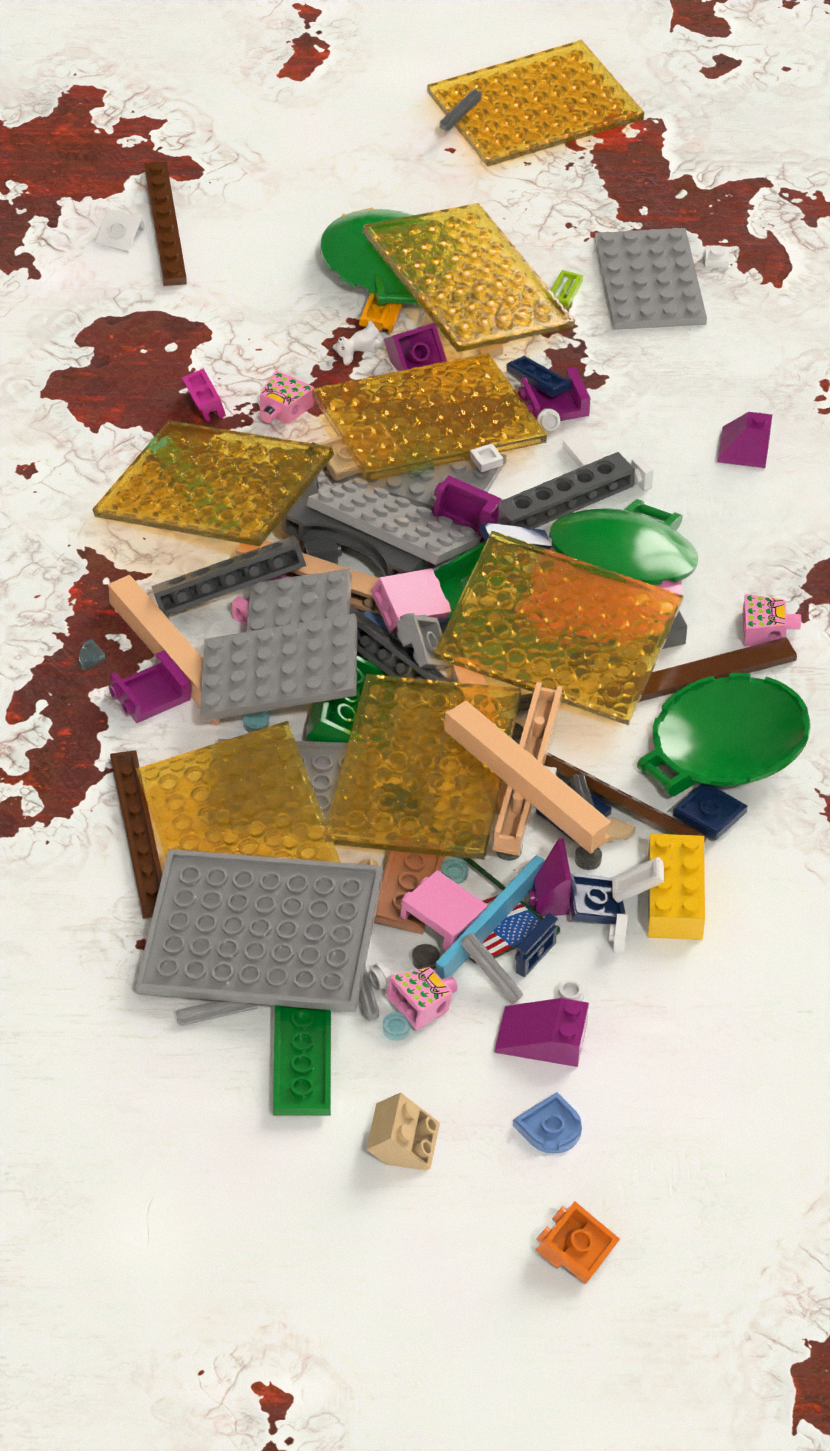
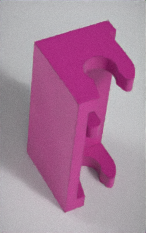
M204 368L182 377L186 388L206 421H210L209 413L214 410L219 418L226 416L221 399Z

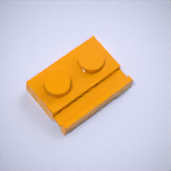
M370 293L360 317L359 325L367 327L368 322L372 321L378 330L382 331L384 328L388 329L389 333H392L403 304L385 303L384 306H379L376 304L375 295Z

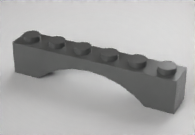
M298 496L282 513V532L290 536L295 535L301 541H331L355 549L376 563L385 577L425 570L426 560L306 506L308 500Z

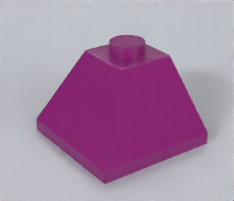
M435 323L383 339L390 362L405 382L449 368Z
M747 412L722 427L717 462L766 468L773 414Z
M558 838L534 878L533 890H529L530 907L535 906V911L543 917L548 913L553 916L569 915L572 879L564 838Z

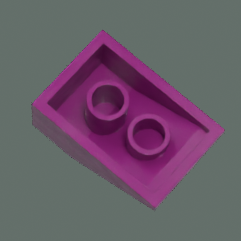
M557 998L505 1006L495 1053L578 1067L588 1023L589 1002Z

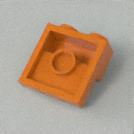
M574 1201L567 1209L562 1206L553 1216L552 1220L555 1222V1225L552 1229L546 1226L536 1240L540 1244L535 1250L557 1269L563 1265L586 1284L620 1238Z

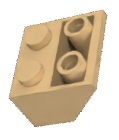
M400 1092L376 1103L366 1150L386 1165L427 1171L431 1169L440 1122Z

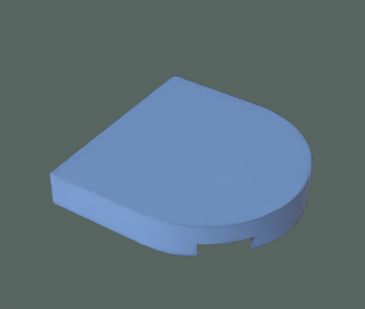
M558 1092L513 1119V1127L533 1147L546 1153H562L572 1149L579 1142L582 1133L580 1115Z

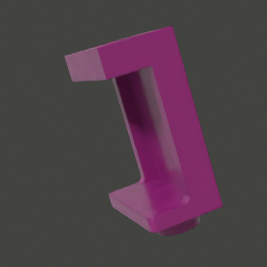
M576 367L566 369V379L571 382V389L555 397H551L534 386H530L526 377L521 378V385L517 389L520 402H524L526 416L531 417L534 426H537L538 414L544 409L555 410L560 416V421L589 416L591 398Z
M450 475L447 476L443 483H438L434 491L436 501L431 509L433 516L437 518L439 516L448 517L461 526L472 528L480 536L482 534L479 528L482 522L498 523L502 498ZM483 536L481 537L480 543L485 542Z
M165 650L156 653V665L124 679H120L116 673L110 674L111 685H109V691L113 699H118L124 713L127 716L130 715L136 724L191 700L190 681Z

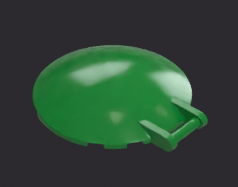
M389 209L360 210L339 217L325 229L320 244L321 256L328 269L336 271L340 275V280L353 287L359 285L368 288V293L375 295L376 304L379 306H384L385 303L423 306L426 291L434 287L438 289V287L444 286L449 281V277L455 273L458 262L456 247L443 230L416 215Z
M639 499L633 501L624 510L601 508L573 512L558 518L550 528L549 537L552 539V547L558 554L564 553L567 555L569 563L594 575L627 583V578L641 580L642 585L662 584V580L665 579L677 582L689 577L695 571L698 563V554L694 546L676 531L682 522L683 515L676 512L671 514L648 506Z
M729 673L730 677L714 679V676H710L690 683L675 692L662 705V711L658 718H655L652 733L655 750L639 759L637 769L644 774H649L664 787V791L671 797L678 795L697 782L728 786L751 783L772 776L790 765L807 744L811 723L808 708L803 699L786 684L770 677H765L764 680L753 678L751 673ZM665 764L677 776L670 779L657 767Z

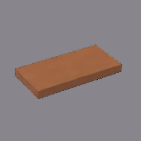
M394 835L384 869L374 922L423 935L426 924L412 914L405 920L401 918L402 906L400 903L407 892H413L425 877H430L437 870L441 871L447 848Z

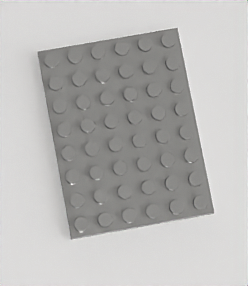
M169 849L136 982L137 994L356 1012L384 875L383 866Z

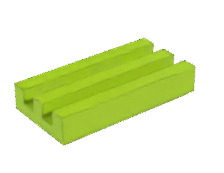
M561 270L546 297V304L551 305L554 302L556 307H560L562 304L564 309L568 310L583 283L584 275ZM566 277H569L567 282L564 284L561 293L557 297L556 294L559 288L561 287L564 279ZM574 279H576L575 282H574V284H573V286H572V288L570 289V291H569V293H568L566 299H565V296H566V294H567L569 288L571 287V285H572Z

